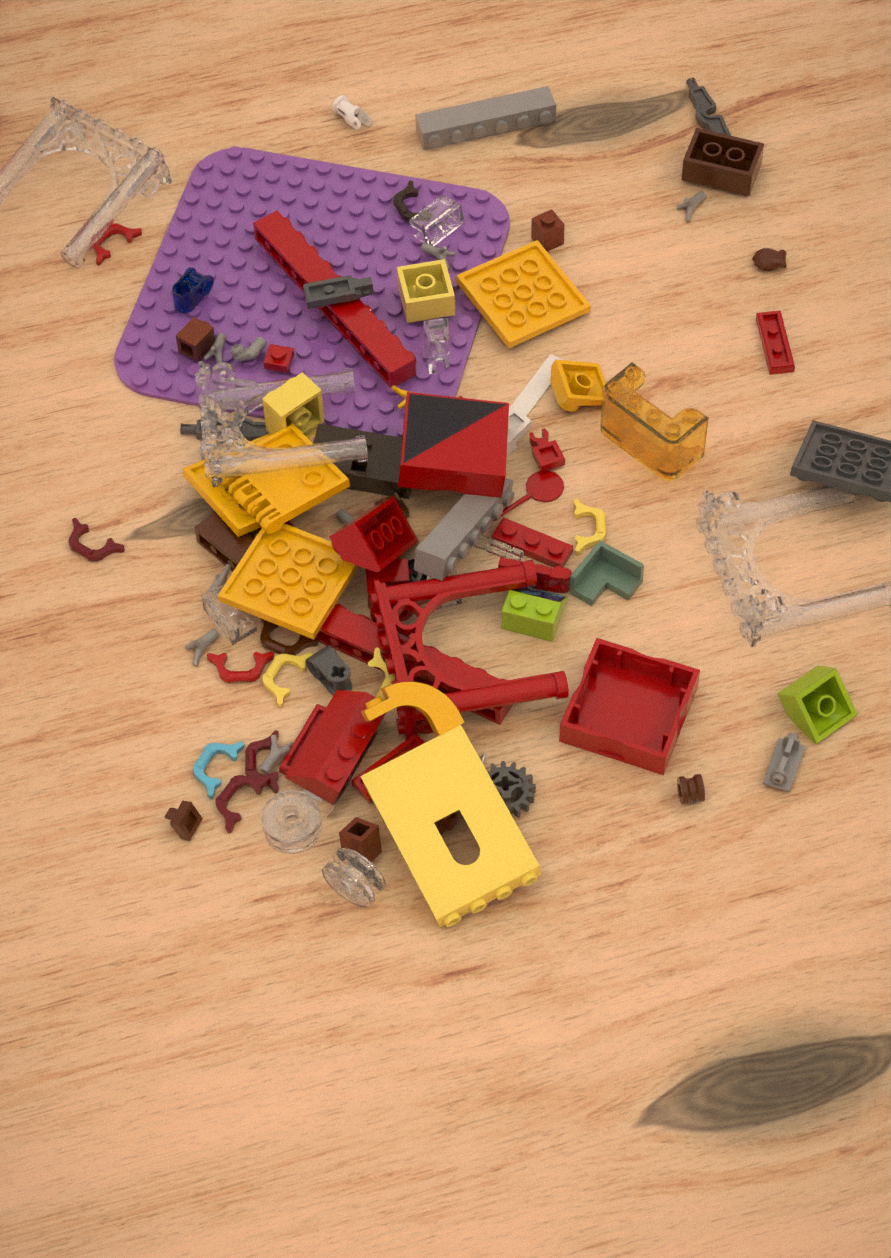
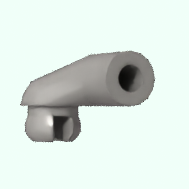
M257 337L250 347L243 348L241 344H235L231 348L233 359L239 362L256 359L267 345V342L262 337Z

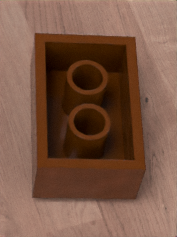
M696 128L683 159L681 180L750 196L762 164L764 143Z

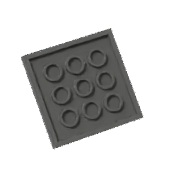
M813 420L792 465L790 476L797 477L801 481L820 483L827 488L846 490L853 495L861 494L872 497L880 502H891V441Z

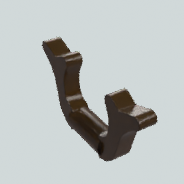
M409 181L404 190L395 194L393 199L394 206L404 221H421L434 225L435 217L430 214L429 208L413 213L404 204V199L418 197V189L414 188L413 181Z

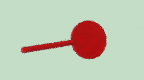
M552 471L533 473L526 482L528 494L503 509L500 517L530 498L539 502H552L558 499L564 490L562 478Z

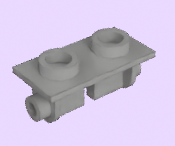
M788 733L784 739H778L763 784L790 792L805 749V745L800 744L797 734Z

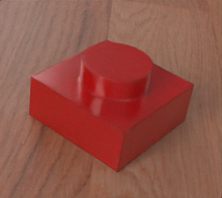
M270 344L263 362L264 369L288 373L295 355L294 348Z

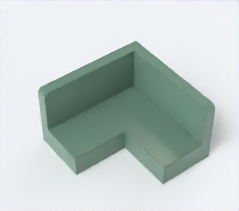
M599 540L570 577V594L590 606L596 602L606 588L629 600L643 583L644 564Z

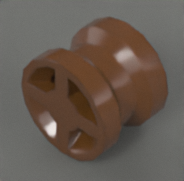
M695 774L692 778L677 777V789L681 804H688L691 800H696L697 802L705 801V789L701 774Z

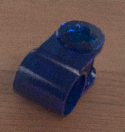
M189 267L172 287L175 310L180 313L192 312L199 302L211 291L214 278L211 275H202L196 272V269Z

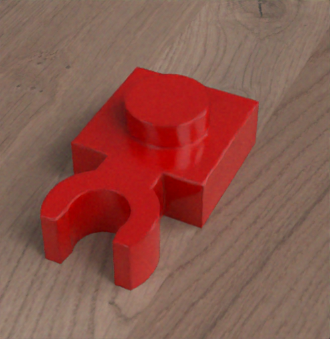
M545 428L542 429V438H536L533 432L529 433L532 455L541 472L565 465V457L556 440L548 442L549 433Z

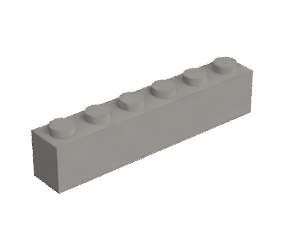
M548 86L415 114L416 133L423 150L556 122V103Z
M505 478L502 498L464 494L416 548L414 570L441 581L449 573H453L457 563L461 559H465L469 549L473 545H477L484 532L489 531L492 522L500 518L503 509L511 505L514 498V492L512 491L513 480Z

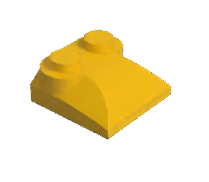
M555 359L551 366L550 382L557 403L563 410L574 412L580 406L610 405L612 403L599 363Z

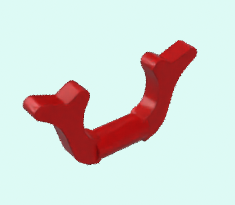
M114 223L109 224L97 235H94L91 242L97 254L96 264L99 266L104 259L111 258V252L100 246L103 241L111 235L121 234L127 239L128 243H131L133 238L142 235L141 228L131 229Z
M255 652L253 655L256 665L249 671L227 670L224 667L228 660L226 653L220 655L208 653L207 660L216 666L220 679L224 682L251 683L260 678L265 665L274 659V653L261 654Z

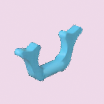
M243 741L231 745L221 743L208 744L194 764V776L206 787L209 799L214 798L215 789L221 786V780L205 775L204 770L211 758L218 753L225 754L232 761H236L237 754L244 749Z

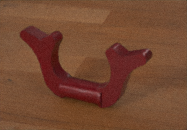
M77 518L72 519L74 529L68 540L69 547L72 551L87 558L88 561H99L110 554L123 553L125 551L124 545L114 543L112 538H108L105 546L99 550H92L81 544L78 539L83 534L89 532V527L87 524H81Z
M275 730L271 735H276L278 740L279 732ZM270 735L266 739L252 742L247 746L245 750V774L251 778L269 775L271 782L266 786L277 794L279 792L277 784L279 773L261 774L256 770L257 753L260 750H271L272 742Z
M244 775L234 776L220 795L217 796L215 800L216 807L225 818V829L228 833H232L235 823L242 820L239 813L231 812L227 809L228 801L238 788L243 786H249L254 789L257 795H261L263 787L271 782L269 775L260 778H251Z

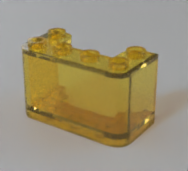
M631 362L603 386L601 433L661 479L667 481L675 480L704 456L709 418L694 408L683 409L673 418L661 411L636 392L645 383L646 375L640 367Z

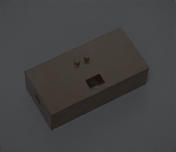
M318 424L313 444L349 479L350 487L346 489L391 496L397 492L401 498L409 499L411 488L398 487L402 437Z

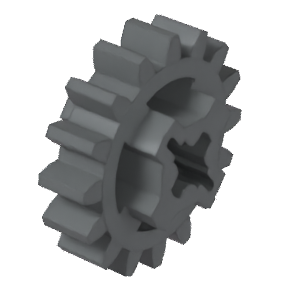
M501 761V767L498 768L493 763L490 764V772L487 771L510 814L514 813L519 818L520 810L528 812L529 803H534L536 784H533L532 774L526 775L525 767L519 770L516 769L515 762L510 767H506L505 761Z

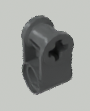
M330 645L305 660L311 674L324 685L330 694L334 695L336 690H352L350 668Z

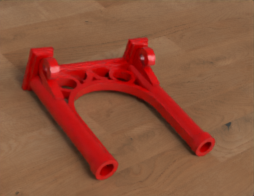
M533 560L521 561L519 565L446 576L443 581L434 578L386 586L385 582L380 583L379 579L374 580V591L370 592L372 605L370 607L372 621L376 622L377 629H382L384 636H380L382 651L388 652L389 658L386 659V668L388 675L393 674L394 681H391V684L415 682L414 680L419 676L429 677L434 681V688L439 690L442 687L451 692L445 693V695L454 703L460 714L553 697L557 700L568 698L569 688L564 671L482 685H467L455 682L440 673L430 662L423 646L422 634L426 621L442 604L460 598L537 586V574ZM427 603L423 609L419 606ZM414 614L418 617L416 622L411 625L401 623V621L411 618ZM397 632L403 635H410L409 641L400 645ZM404 660H410L417 666L409 672V675H407ZM410 706L397 707V730L399 735H404L405 740L416 732L420 734L433 733L428 720L419 710Z

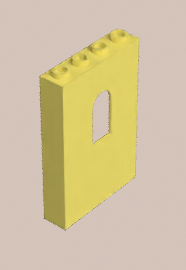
M461 725L361 776L366 790L440 928L445 925L450 927L457 924L462 919V916L470 912H480L492 900L496 898L498 900L504 899L512 894L513 889L521 885L529 886L538 880V876L542 875L536 858ZM459 810L480 847L478 859L470 865H461L453 859L434 824Z

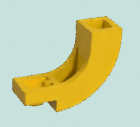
M418 682L395 683L381 688L385 699L382 700L378 696L365 703L367 708L361 711L365 721H371L399 706L416 708L426 717L435 736L442 735L464 723L458 709L444 693L432 686Z

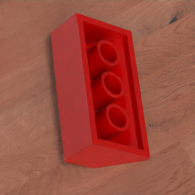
M394 496L368 509L329 536L334 551L340 555L343 561L376 573L419 542Z
M336 690L285 778L334 805L386 714L384 713L371 721H365L361 711L367 708L365 703L376 697L367 692Z

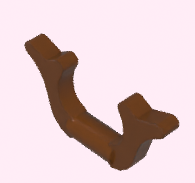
M261 619L263 629L260 635V642L265 649L267 648L278 654L297 655L305 648L318 646L317 638L313 640L301 634L299 640L294 645H283L269 636L274 629L278 628V625Z

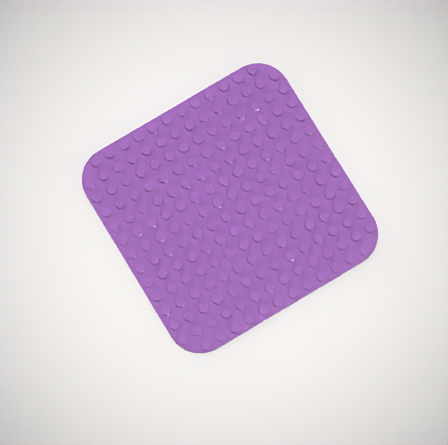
M237 146L214 152L199 161L190 175L115 352L114 363L116 372L126 387L147 397L265 419L262 398L270 391H274L285 384L290 378L296 377L303 372L322 390L325 421L322 424L402 437L405 406L399 409L397 405L404 398L395 393L317 307L308 309L304 292L255 240L253 222L278 210L283 217H287L290 220L292 227L297 232L300 231L303 234L306 242L317 249L319 256L324 261L327 260L337 275L342 277L351 275L352 278L358 279L371 277L374 294L362 297L360 300L365 305L371 307L378 320L384 321L391 334L398 336L403 347L407 351L410 350L417 360L415 364L416 375L396 387L409 392L456 397L482 317L479 310L456 283V276L502 255L510 229V218L506 207L497 197L486 190L267 151L239 148ZM409 181H413L414 188L418 189V197L406 198L403 200L404 204L413 213L429 208L430 214L435 217L434 225L421 221H404L394 206L393 199L395 194L404 190ZM424 242L439 248L446 246V251L455 252L454 257H445L450 267L448 273L455 295V315L407 323L397 285V267L437 261L436 257L421 251V246ZM193 317L206 321L214 327L215 339L218 333L226 335L222 348V361L225 366L223 369H220L215 355L207 360L202 358L199 362H196L178 352L176 335ZM257 337H262L267 342V345L256 359L240 362L233 359L231 348L235 344H241L243 348L250 347ZM270 344L294 348L295 355L288 373L264 369L263 362Z

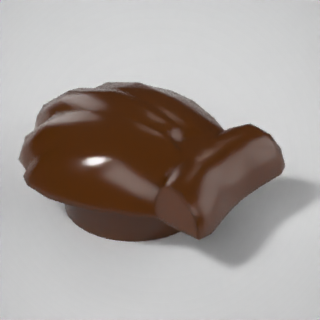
M762 248L756 251L752 258L755 266L764 271H773L779 267H787V253L785 250L777 251L771 248Z

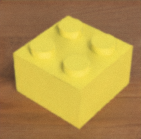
M445 259L397 267V285L407 323L455 315V295Z
M303 372L296 377L290 378L285 384L274 391H270L262 398L266 430L271 435L291 424H294L306 435L318 427V424L325 422L322 390Z

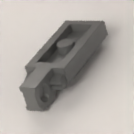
M348 275L303 285L308 309L357 300L374 294L371 277L358 279Z

